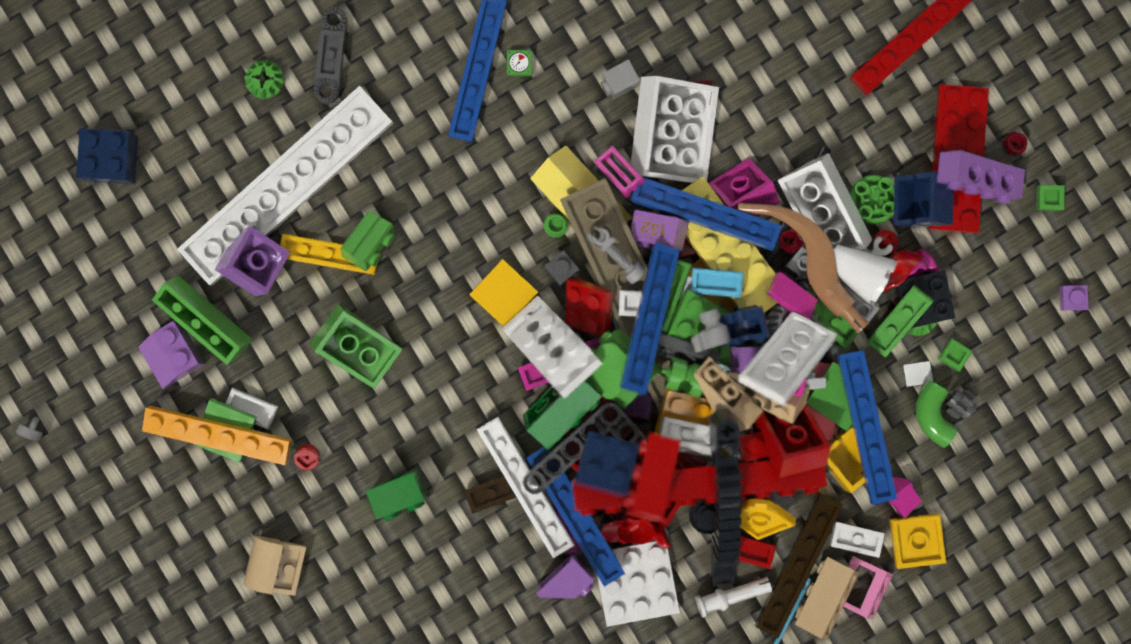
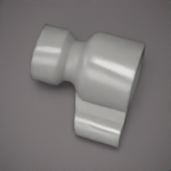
M718 308L699 314L701 323L705 325V330L691 338L695 353L732 342L727 326L719 321L721 316Z

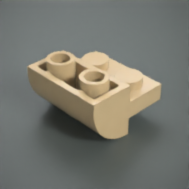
M255 535L243 583L244 586L251 590L271 595L272 593L295 596L306 546Z

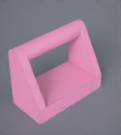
M852 556L848 567L857 571L859 565L876 572L861 608L849 602H846L844 607L868 619H874L893 574Z

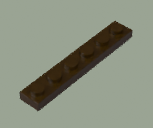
M819 493L772 592L755 624L756 628L779 638L843 504Z

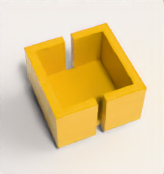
M851 425L848 431L842 429L836 434L835 437L838 440L832 439L828 441L831 450L825 467L845 491L853 493L865 483L864 474H860L863 472L853 425Z

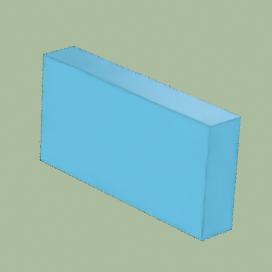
M693 268L691 292L702 295L742 298L744 272Z

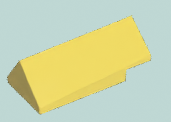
M564 146L548 157L530 178L568 221L569 219L560 199L598 182V179L567 146ZM616 200L626 223H628L632 216Z

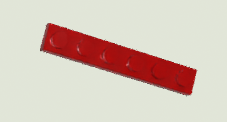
M936 0L850 79L867 96L972 0Z

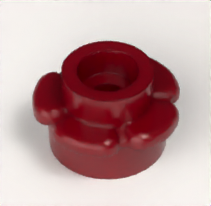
M1018 132L1009 133L1008 137L1003 140V147L1012 156L1024 153L1028 144L1026 136Z
M793 229L786 230L780 237L781 248L785 249L787 253H794L804 244L802 237Z

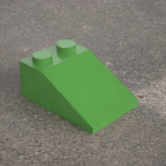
M340 304L336 305L310 342L311 347L316 353L373 389L376 388L403 350L396 343Z

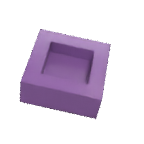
M1088 285L1059 287L1060 311L1088 310Z

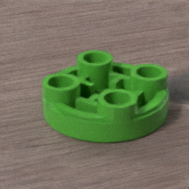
M870 175L860 179L853 185L849 194L864 223L879 224L894 215V185L891 179L879 175Z

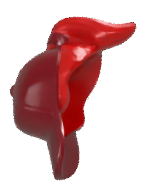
M622 508L621 512L615 513L612 522L602 527L604 539L611 543L621 542L622 544L642 545L655 540L660 547L667 549L671 547L665 528L657 522L627 515V508Z

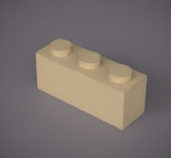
M827 557L826 561L823 560L817 570L819 576L816 582L811 583L807 590L806 596L808 598L805 605H801L796 613L795 618L797 621L795 625L821 639L828 640L860 572Z

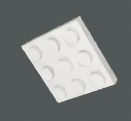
M655 540L642 545L633 544L611 548L625 574L605 587L598 578L607 627L680 613L667 548L660 547Z

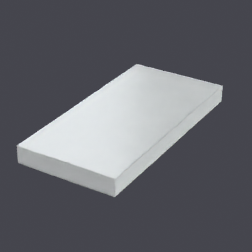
M792 311L739 375V382L784 406L834 343L837 334Z

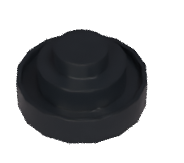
M697 500V505L691 506L688 512L689 521L698 532L713 534V529H715L714 521H716L714 517L716 511L715 503L706 504V500Z

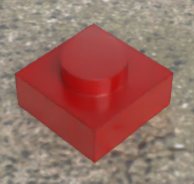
M762 432L739 437V454L742 463L769 456Z

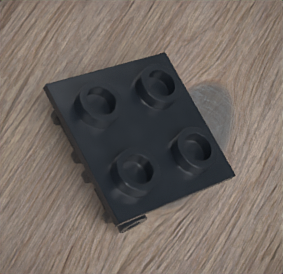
M945 270L908 278L898 285V288H895L897 298L900 297L901 300L914 285L934 300L911 328L955 318Z

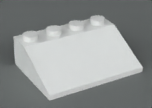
M660 76L641 77L630 165L642 177L694 183L701 177H704L707 181L719 87Z

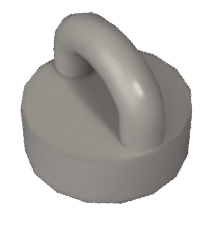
M38 417L32 418L29 426L19 424L15 431L18 435L36 442L40 441L43 432L36 429L39 422Z

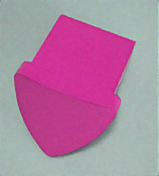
M893 477L898 499L888 502L893 505L901 516L906 518L922 500L912 488L913 484L911 481Z

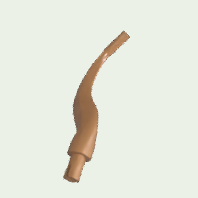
M749 203L738 204V211L748 214L773 216L797 231L806 245L808 280L819 299L836 317L841 315L856 333H859L862 327L865 328L869 324L852 305L855 300L839 283L832 244L827 234L816 223L796 211L780 206Z

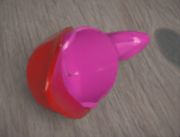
M923 249L914 252L909 250L893 251L890 259L897 261V265L894 271L890 273L883 292L886 293L890 288L900 285L909 277H914L924 272L930 274L940 271L932 255Z

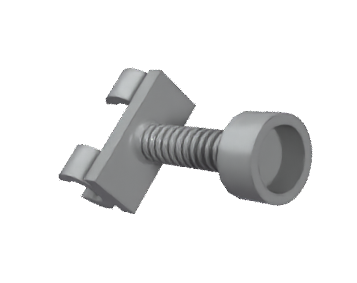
M593 226L599 232V237L596 239L593 235L590 236L586 233L587 239L595 243L597 249L606 251L625 269L624 277L631 284L635 283L644 274L645 269L638 262L635 264L629 262L612 244L615 239L609 236L605 229Z

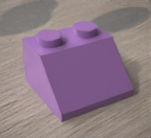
M247 226L225 250L215 271L254 296L268 294L290 252L252 226Z
M172 321L152 333L138 347L162 389L167 388L206 365L187 330L176 321Z
M571 553L537 586L536 594L541 598H577L580 594L584 597L594 587L592 585L594 582L593 573L574 553Z

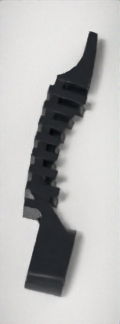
M725 408L717 409L710 417V447L716 475L713 476V482L716 487L714 495L717 500L714 505L716 508L714 513L716 519L714 521L715 529H713V535H711L713 546H711L712 586L723 583L734 584L736 561H739V546H741L739 537L741 536V528L739 525L742 522L740 514H742L740 503H742L740 495L742 485L739 480H742V474L738 465L739 426L730 410Z

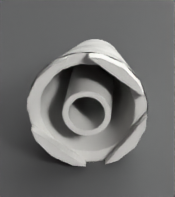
M837 245L835 249L833 248L837 277L868 304L874 306L889 280L890 273L894 271L897 261Z

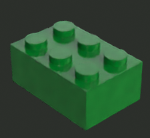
M586 379L566 398L552 385L523 414L526 430L549 450L553 445L557 446L562 442L565 437L564 434L570 428L573 429L580 424L582 416L588 410L592 411L598 406L602 396Z

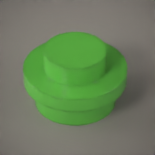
M553 213L547 216L544 221V230L549 236L558 238L567 232L568 221L562 214Z

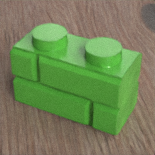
M368 211L341 247L342 257L364 271H367L371 265L373 267L376 266L381 258L380 252L385 246L389 247L394 241L395 235L392 223Z

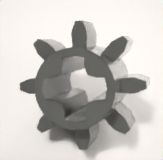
M956 389L945 401L949 406L946 412L954 419H959L960 417L967 419L977 408V405L973 403L976 396L968 390L960 392Z

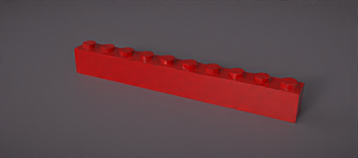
M771 461L738 464L742 474V480H739L742 485V492H740L742 501L746 500V496L755 495L756 499L771 498L770 493H780V497L794 496L796 495L795 491L804 490L805 494L820 493L821 488L827 486L825 466L779 478ZM714 466L674 470L665 508L672 507L671 503L681 502V506L697 505V500H706V504H714L717 501L714 495V489H716L713 482V476H716ZM575 479L572 480L574 512H581V516L596 515V510L606 509V514L619 513L621 508H624L625 497L621 498L574 485ZM630 482L628 492L630 489H632V482Z

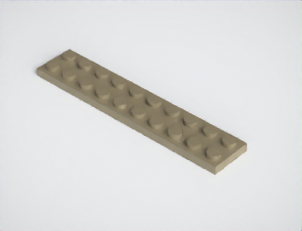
M605 178L561 198L560 202L599 286L613 291L611 312L619 329L631 339L636 316L618 315L619 290L642 291L647 267ZM593 226L605 229L609 236L615 239L612 244L632 264L638 262L645 269L644 274L635 283L631 284L624 277L625 269L606 251L597 249L595 247L596 244L587 239L586 233L590 236L593 235L596 239L599 237V232ZM656 354L654 362L659 367L667 369L672 358ZM661 372L648 385L649 394L658 413H660L666 388H664L665 374Z

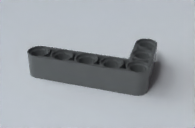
M605 403L525 474L523 478L524 488L530 494H539L581 457L586 439L584 429L589 424H594L597 427L598 434L606 435L610 432L614 438L623 440L620 437V430L625 426H629L633 430V435L629 440L624 441L638 444L642 438L645 439L646 437L616 404ZM608 407H612L616 411V418L610 422L603 418V411ZM570 441H575L579 445V451L575 455H569L565 451V446ZM551 458H556L560 461V468L555 472H551L546 468V463ZM532 475H537L542 480L540 487L536 489L530 488L527 484L528 478Z

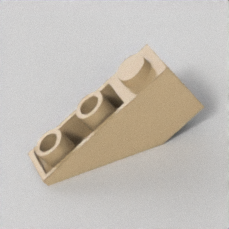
M708 357L693 374L712 410L716 411L721 408L730 410L739 426V432L750 428L763 410L711 357Z
M728 373V376L761 409L792 424L806 405L810 389L805 386L802 397L792 395L783 406L739 382V375L741 373Z

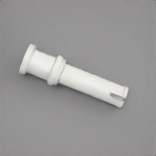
M764 577L725 591L716 589L715 593L703 597L695 596L702 618L706 617V614L720 609L725 611L728 609V605L771 593L772 588L768 578Z

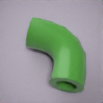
M927 380L916 402V419L922 432L933 442L946 448L957 433V427L947 422L941 414L942 403L949 392L940 385Z

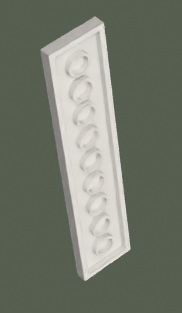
M359 86L177 250L210 286H213L223 277V275L215 271L217 264L225 250L247 226H252L266 237L269 236L386 131L393 122Z

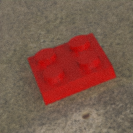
M576 277L567 279L565 324L600 338L607 331L610 332L613 291Z

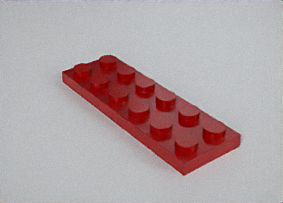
M944 84L938 86L932 172H938L940 152L961 150L984 157L989 88ZM954 190L953 225L930 226L928 230L979 233L980 194L970 195L965 194L964 190Z

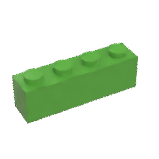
M180 276L164 282L152 299L156 305L226 365L240 358L253 341L250 336Z

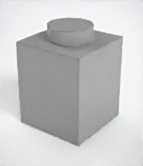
M628 59L604 72L602 75L603 81L600 82L605 94H611L614 100L637 88L640 84V79Z

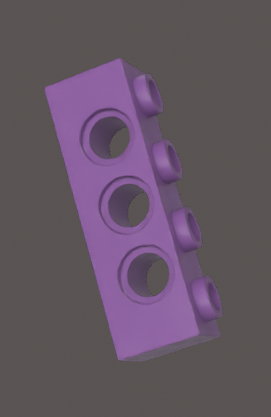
M961 150L940 152L937 182L947 185V189L964 190L965 194H980V198L983 199L996 198L997 203H1011V199H1022L1025 170Z

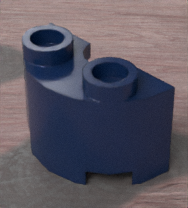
M762 305L747 306L736 309L732 313L720 314L719 321L727 326L732 341L723 344V346L733 344L734 347H741L747 345L749 339L755 340L756 343H762L770 339V331Z

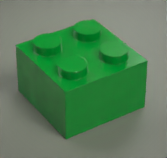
M419 469L366 491L376 519L383 517L385 521L398 517L402 514V509L407 508L408 512L422 507L425 504L424 500L429 497Z

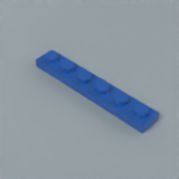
M507 0L481 1L448 134L450 138L473 143Z
M644 178L645 183L639 184L637 186L638 189L632 195L631 202L771 251L775 247L782 227L776 223Z
M657 242L653 245L619 388L642 395L647 393L680 251L678 249Z
M864 350L839 355L837 359L870 504L874 505L897 500Z
M542 447L526 458L530 465L534 467L551 449L548 450ZM551 458L547 461L546 468L551 472H555L560 468V464L556 458ZM563 472L545 490L605 587L623 576L625 572L591 515L581 516V512H574L572 485L565 472Z

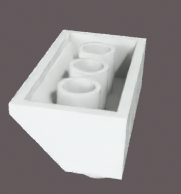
M829 153L804 164L778 180L793 211L806 216L816 223L827 234L834 249L837 245L861 251L866 249L871 243L872 238Z

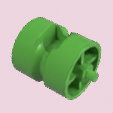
M672 357L667 369L662 368L661 373L665 374L664 388L676 392L683 389L685 394L699 398L703 391L693 374L699 369L701 364L693 363L688 365L687 360Z

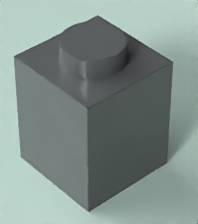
M564 250L544 266L560 287L567 282V279L574 277L579 272V268Z

